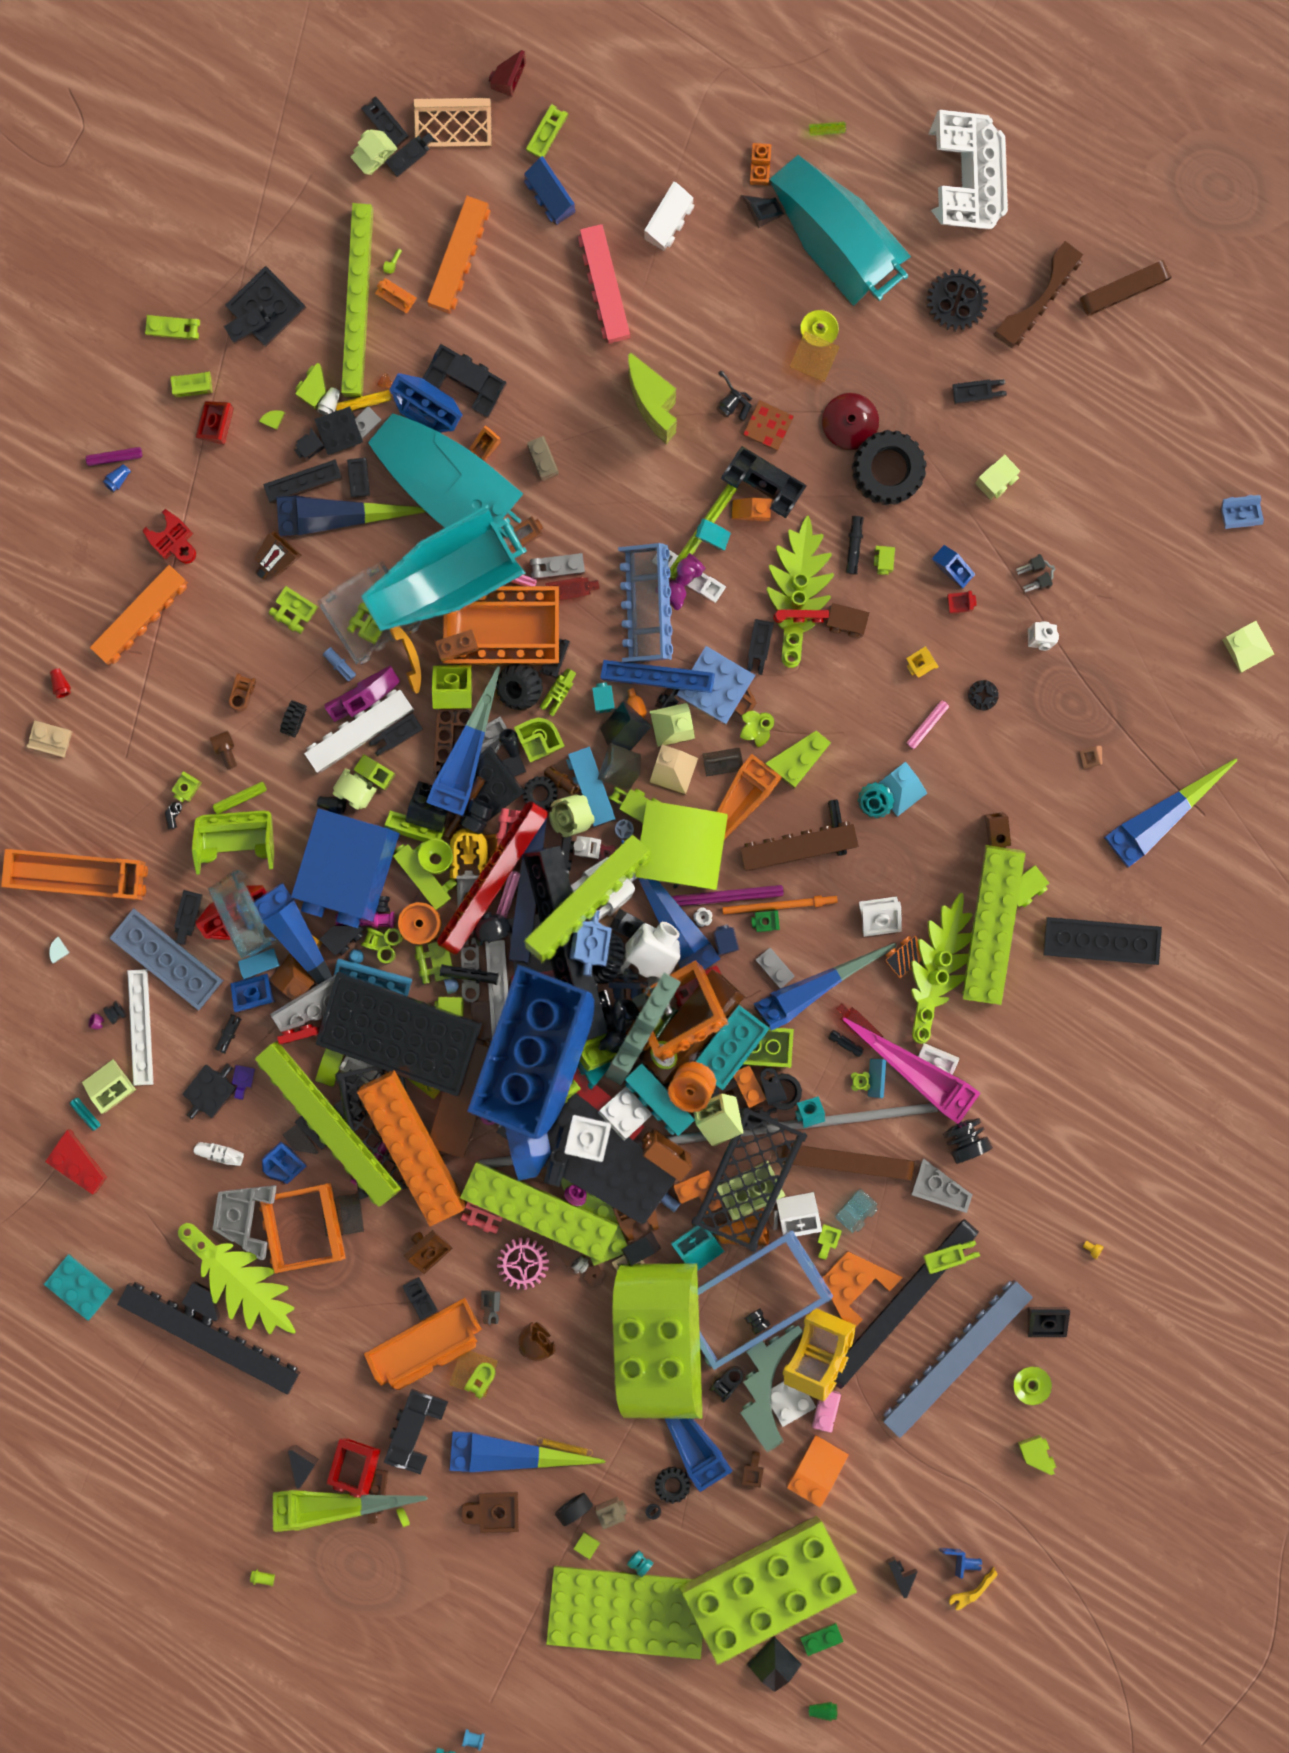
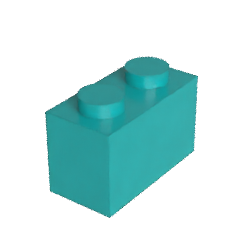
M607 683L596 684V687L592 688L596 714L614 712L612 686H607Z

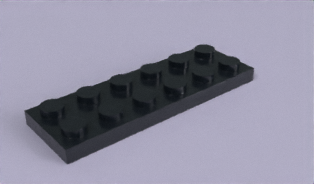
M1046 917L1043 955L1159 965L1162 927Z

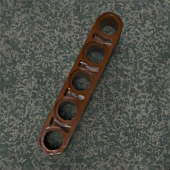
M1161 260L1085 294L1079 300L1086 315L1090 316L1160 285L1172 277L1164 260Z

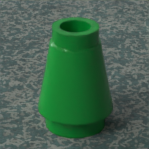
M826 1702L809 1706V1717L831 1722L832 1720H837V1704Z

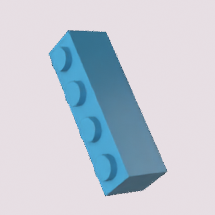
M590 747L568 754L570 759L566 761L569 770H574L576 777H573V781L580 786L582 795L588 800V805L594 816L593 826L597 827L616 820Z

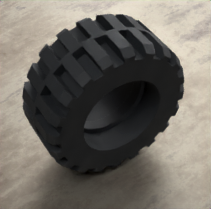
M884 430L868 437L858 447L853 457L852 477L853 481L855 480L858 491L861 490L866 499L869 498L872 502L876 504L882 503V505L899 504L913 496L923 484V479L926 476L925 467L927 463L924 460L925 454L923 450H920L918 447L919 443L917 441L914 442L910 435L901 434V431L897 430L894 432ZM893 450L904 458L907 471L900 483L887 486L879 483L874 478L871 464L873 458L881 451Z

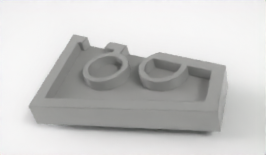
M924 1158L922 1159L911 1195L967 1213L972 1194Z

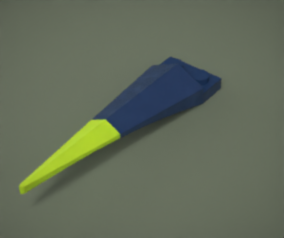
M303 496L276 497L278 532L280 536L303 535L425 512L421 507L375 504Z

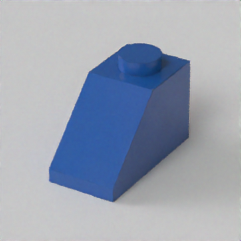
M945 545L932 558L939 569L962 589L975 576V573L961 556Z

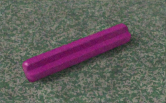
M136 447L87 455L86 464L94 466L142 458V449Z

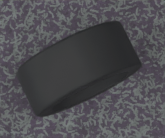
M781 1073L778 1074L779 1080L792 1083L795 1095L787 1103L779 1102L772 1106L779 1110H788L796 1106L800 1101L802 1088L795 1077L790 1074Z
M581 1493L559 1508L555 1515L565 1527L587 1513L593 1504L585 1493Z

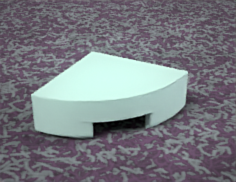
M59 937L52 942L49 951L50 959L54 964L70 953Z

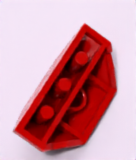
M263 885L241 886L209 904L195 924L205 939L231 940L262 922L250 904L266 894L267 891Z

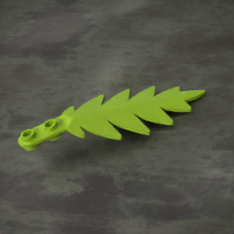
M806 516L799 533L791 529L788 531L793 553L779 545L776 546L780 561L788 573L773 565H769L772 577L784 593L783 595L770 587L766 589L777 611L781 609L821 610L831 599L830 595L811 599L831 581L834 573L813 577L828 562L832 553L812 556L819 547L824 535H812L811 520L809 516ZM784 620L782 623H777L784 630L781 660L786 667L795 668L799 665L803 633L816 625L812 621L805 620V623H793V620ZM793 639L796 643L792 644L789 642V640ZM788 657H792L794 661L790 662Z
M963 893L958 894L950 909L945 905L941 906V928L933 921H928V932L932 947L922 939H918V948L924 967L916 961H911L912 973L918 990L915 988L911 989L912 996L917 1002L912 1038L918 1044L926 1043L931 1036L930 1031L935 1007L949 1000L948 997L939 996L954 989L965 978V975L949 976L950 973L965 965L968 959V954L952 955L964 948L971 940L972 933L957 934L973 916L972 913H962L964 905Z
M185 1223L180 1226L178 1230L179 1238L202 1259L201 1276L205 1277L210 1269L209 1280L213 1303L216 1304L226 1285V1304L230 1319L234 1318L243 1299V1313L249 1330L252 1329L260 1312L262 1322L269 1334H272L276 1325L287 1332L296 1333L291 1321L286 1316L295 1308L287 1303L272 1300L289 1288L280 1284L259 1283L275 1274L273 1268H242L258 1259L256 1255L251 1252H227L233 1248V1244H220L216 1246L193 1224ZM186 1229L191 1230V1234L189 1236H185L184 1231ZM200 1242L205 1244L203 1249L198 1248Z

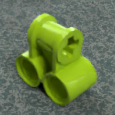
M367 927L368 933L361 946L378 951L377 957L380 962L392 963L396 958V953L391 947L402 942L403 936L400 931L391 928L384 934ZM391 932H396L399 936L398 940L394 943L390 942L388 938ZM388 949L392 956L389 960L385 961L382 958V952Z

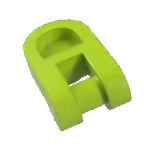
M489 1363L480 1364L464 1389L475 1393V1396L481 1399L495 1377L494 1367ZM477 1379L483 1382L481 1387L475 1385Z

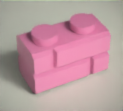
M832 1390L824 1402L818 1400L812 1422L813 1428L832 1432L833 1422L835 1421L841 1397L840 1392Z

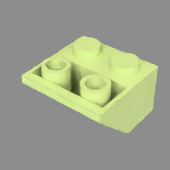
M114 1059L82 1082L90 1099L101 1114L108 1112L136 1091Z
M720 1094L711 1098L704 1109L694 1112L696 1126L711 1146H716L743 1134L737 1099L734 1096Z

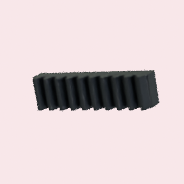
M335 459L263 485L269 502L275 503L276 497L296 496L299 493L311 491L328 483L340 481L342 476Z

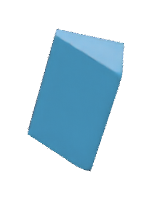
M274 948L238 961L244 980L280 966Z
M870 1059L869 1097H884L885 1059Z

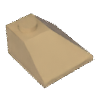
M662 745L650 783L686 795L698 758Z

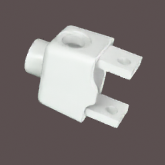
M609 857L584 871L582 877L571 885L573 891L575 892ZM635 875L631 879H626L623 882L622 888L609 896L608 902L598 910L600 911L599 920L606 915L611 916L632 897L635 891L632 882L637 879Z
M661 922L657 928L646 923L642 924L625 944L626 952L624 957L626 958L623 960L624 965L621 966V972H618V974L624 973V970L632 963L638 967L639 974L649 977L647 979L648 986L657 983L663 973L670 975L680 959V945L677 940L679 932L677 929L666 922Z

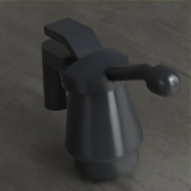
M719 371V376L726 380L730 388V394L719 402L716 409L728 418L733 414L738 403L741 402L744 406L738 418L744 422L752 405L742 395L749 401L753 398L746 392H739L734 389L725 373Z

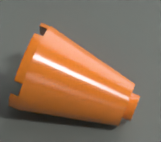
M750 1216L744 1220L748 1229L756 1228L759 1222L755 1216ZM726 1221V1222H723V1223H721V1224H719L718 1226H721V1225H723V1224H726L727 1221ZM742 1221L732 1224L733 1232L738 1234L745 1231ZM766 1225L757 1243L758 1246H766L770 1242L769 1230L767 1231ZM724 1226L719 1229V1231L732 1236L730 1226ZM746 1233L737 1236V1239L749 1244L750 1238ZM715 1234L716 1240H720L721 1244L739 1245Z

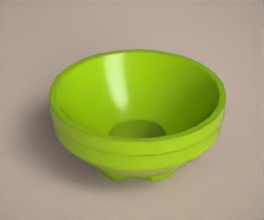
M431 839L420 847L418 861L426 872L440 874L450 867L453 861V852L445 841ZM437 854L441 857V862L439 864H432L430 857Z

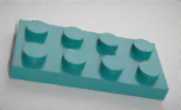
M740 1005L728 1018V1024L720 1029L696 1060L697 1063H702L714 1073L716 1085L722 1090L770 1029Z

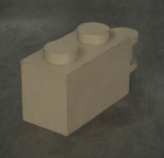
M618 1497L596 1505V1513L603 1530L625 1521L627 1508L624 1501H619Z

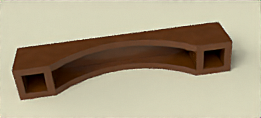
M1064 241L1051 259L1050 281L1044 294L1026 310L1007 316L996 330L994 336L1010 348H1013L1015 344L1019 346L1025 338L1024 332L1027 329L1031 331L1037 323L1034 320L1037 315L1042 316L1047 310V302L1050 299L1053 301L1059 294L1057 289L1060 285L1065 286L1070 280V272L1073 269L1076 271L1083 262L1080 260L1083 254Z

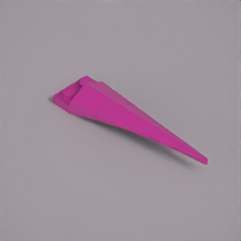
M843 1018V1021L940 1112L957 1124L960 1123L980 1095L979 1091L956 1076L860 1025Z

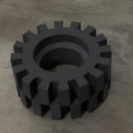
M291 700L282 719L280 733L296 737L303 723L307 705Z
M537 776L528 780L525 784L523 798L525 803L532 801L543 809L548 810L551 808V804L557 800L558 792L555 784L549 778ZM536 787L546 788L548 796L544 801L534 799L533 791Z
M667 1467V1469H663L657 1475L655 1481L656 1493L666 1503H679L689 1493L690 1481L682 1469ZM669 1478H676L680 1482V1488L676 1492H669L665 1488V1482Z

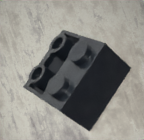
M418 781L408 806L405 822L442 833L449 811L426 803L433 785Z

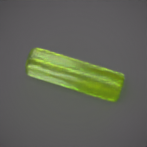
M844 121L809 125L810 135L846 132V123Z

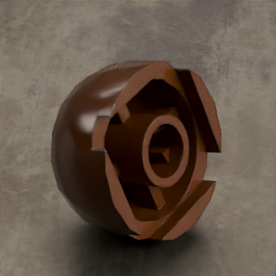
M531 1322L522 1329L518 1337L521 1355L533 1361L545 1360L556 1351L554 1341L551 1343L548 1339L551 1336L550 1333L540 1323L536 1322L533 1324Z

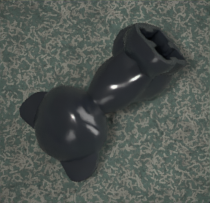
M617 998L615 1000L612 1011L616 1027L615 1030L610 1031L600 1041L598 1047L600 1051L607 1050L611 1053H618L628 1036L626 1032L633 1021L636 1022L641 1012L637 1009V1006L629 999Z

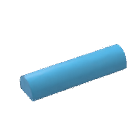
M339 958L334 972L335 975L340 971L405 996L409 995L413 980L409 977Z

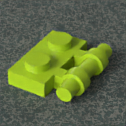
M285 586L275 601L281 605L280 609L276 610L272 607L269 614L277 622L281 621L287 625L291 631L301 634L305 628L299 625V622L302 619L309 623L318 606ZM287 610L296 615L293 620L285 615Z
M363 601L357 607L358 611L355 616L351 617L347 631L353 633L356 628H359L358 636L375 645L383 631L379 630ZM364 614H368L369 616L366 621H361Z
M437 942L428 944L429 952H424L422 945L415 947V959L418 960L420 969L418 974L422 978L423 984L430 983L429 975L434 974L436 981L451 978L440 976L441 964L452 966L450 952L438 946ZM431 957L432 969H427L425 958Z

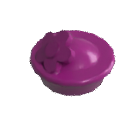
M577 1185L568 1186L565 1189L564 1196L568 1203L573 1206L585 1204V1190Z

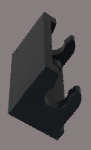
M559 638V663L542 665L539 673L557 679L570 646L569 640Z
M619 909L610 928L631 938L645 922Z

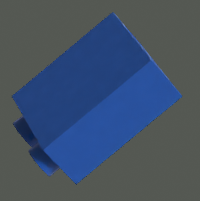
M318 808L291 897L302 900L301 911L323 918L325 908L339 911L336 919L338 923L358 928L361 918L373 922L400 833Z

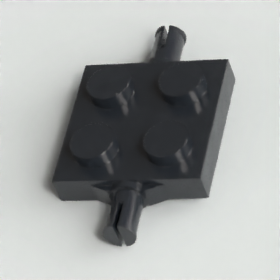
M228 1063L220 1072L215 1071L206 1064L182 1095L193 1105L188 1114H186L190 1119L193 1120L199 1111L214 1118L234 1093L236 1087L226 1077L233 1069Z

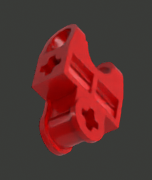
M164 509L162 513L167 523L165 530L156 533L145 527L142 531L150 544L163 558L168 559L174 554L182 563L190 564L196 559L197 553L187 540L194 533L177 516ZM186 550L189 555L185 556L182 551Z

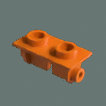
M386 278L378 283V289L375 292L377 296L406 314L417 299V297Z

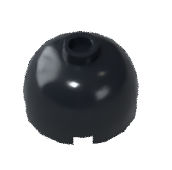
M491 912L484 913L473 930L477 946L483 945L482 942L486 940L488 943L508 936V933H512L508 920L500 914L492 915Z

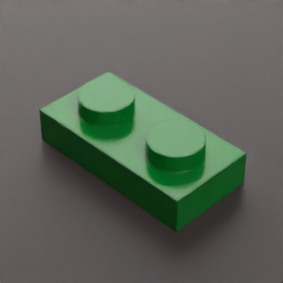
M836 1622L800 1637L807 1656L844 1642Z

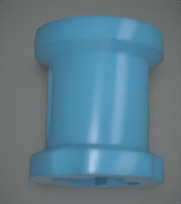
M466 1729L462 1746L475 1747L478 1751H481L485 1734L472 1733Z

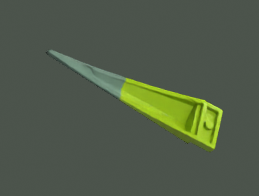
M296 1490L273 1492V1531H298L425 1501L428 1498L426 1496L362 1495L360 1498L349 1494Z

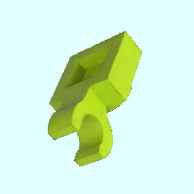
M823 1224L822 1232H820L817 1243L822 1244L818 1255L819 1258L826 1260L830 1247L836 1249L842 1230Z

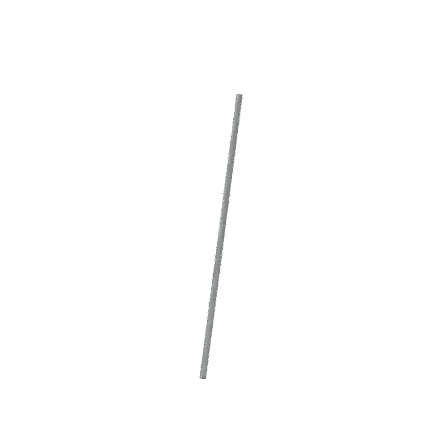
M932 1103L825 1116V1122L806 1128L938 1112V1109ZM797 1120L779 1122L795 1130L806 1129ZM769 1123L766 1124L770 1133L780 1129ZM765 1127L753 1129L755 1135L767 1133ZM743 1130V1134L740 1137L753 1135L752 1130ZM702 1132L666 1136L677 1145L708 1141ZM641 1139V1140H633V1141L636 1142L641 1148L643 1147V1146H642V1139ZM511 1156L479 1160V1162L492 1168L513 1165Z

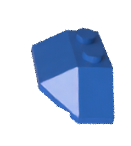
M398 373L389 389L401 414L440 433L454 431L462 417V413L452 397L422 378Z
M505 1127L518 1181L537 1177L551 1155L547 1133L539 1139H534Z

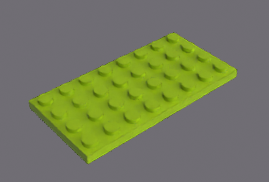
M554 1566L547 1645L701 1660L703 1635L679 1586L693 1579L646 1574L641 1578L636 1573Z

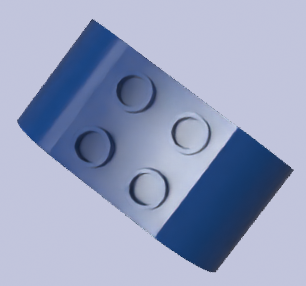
M518 965L468 1112L534 1139H539L545 1135L563 1108L584 1049L594 1015V999L592 994Z

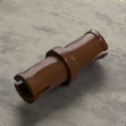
M553 766L547 767L544 771V776L552 780L558 788H563L572 796L578 793L580 786L568 779V775L565 773L561 774Z

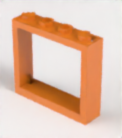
M696 960L672 973L670 976L681 982L678 988L697 978L714 1016L661 1047L654 1032H652L648 1041L654 1055L661 1061L667 1058L671 1059L674 1054L687 1050L690 1045L706 1039L709 1034L720 1031V1028L728 1024L705 970ZM655 983V984H653L652 986H650V988L655 987V986L657 985V983Z
M331 1183L275 1194V1200L320 1192L332 1252L331 1256L284 1265L273 1204L260 1201L261 1207L259 1209L263 1212L264 1217L262 1225L264 1231L267 1232V1249L271 1252L270 1264H272L274 1273L346 1259Z

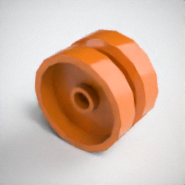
M416 902L409 904L399 915V931L405 940L413 944L424 945L431 943L441 931L442 921L440 914L427 903ZM422 920L423 925L421 927H418V925H416V921Z
M686 1062L677 1069L669 1085L668 1095L670 1100L683 1111H701L709 1103L711 1095L716 1088L714 1073L702 1063Z

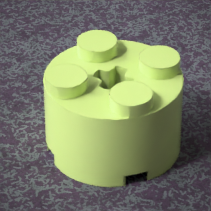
M345 768L333 787V795L340 799L349 800V805L357 810L359 808H366L378 788L372 787L373 783L359 774H350V770Z
M571 795L555 800L550 806L552 807V812L549 813L550 823L556 833L560 832L562 837L585 832L594 823V816L584 795Z

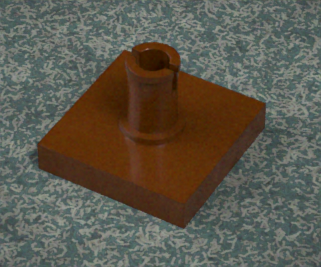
M433 1230L425 1237H423L421 1232H417L411 1238L415 1246L404 1257L409 1263L425 1274L453 1248Z

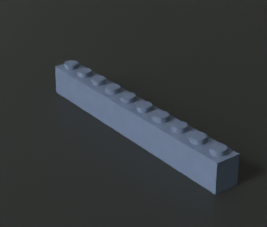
M1008 1281L1002 1287L1003 1292L999 1296L995 1295L989 1301L990 1306L986 1310L982 1309L975 1316L977 1318L973 1324L968 1323L962 1330L964 1333L960 1338L955 1337L949 1344L950 1348L946 1352L942 1351L936 1357L937 1362L933 1366L929 1365L923 1371L924 1376L920 1380L916 1379L909 1386V1392L906 1395L903 1393L896 1400L897 1404L893 1409L889 1407L884 1412L882 1421L899 1438L911 1428L1033 1298L1017 1281Z

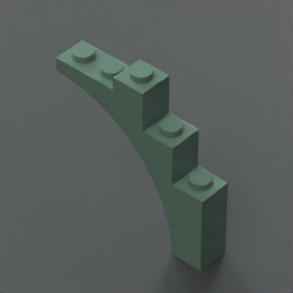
M663 973L607 1070L605 1077L622 1085L681 983L680 981Z
M792 1325L784 1331L785 1335L780 1338L776 1336L770 1340L769 1346H766L761 1341L746 1351L759 1372L753 1371L745 1377L747 1380L744 1381V1384L756 1402L753 1403L751 1401L742 1407L744 1410L740 1413L766 1452H770L784 1442L772 1414V1382L776 1368L784 1353L793 1342L803 1335V1330L799 1325L796 1327Z

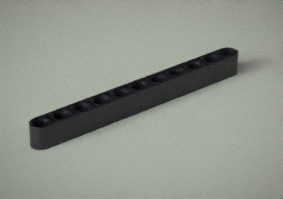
M963 1219L935 1251L959 1243L963 1244L973 1241L979 1231L966 1219ZM926 1263L918 1269L852 1344V1347L848 1349L845 1355L848 1357L844 1370L842 1373L838 1372L837 1378L834 1380L839 1389H842L947 1269L929 1274Z

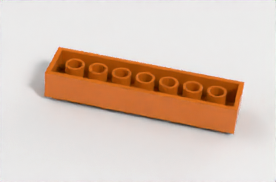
M395 1070L360 1086L357 1093L428 1225L431 1227L464 1211L466 1202L460 1198L462 1194Z

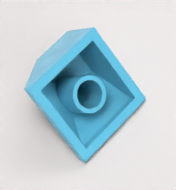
M906 762L878 783H883L893 793L895 801L893 803L894 808L891 810L897 817L927 794L919 778Z

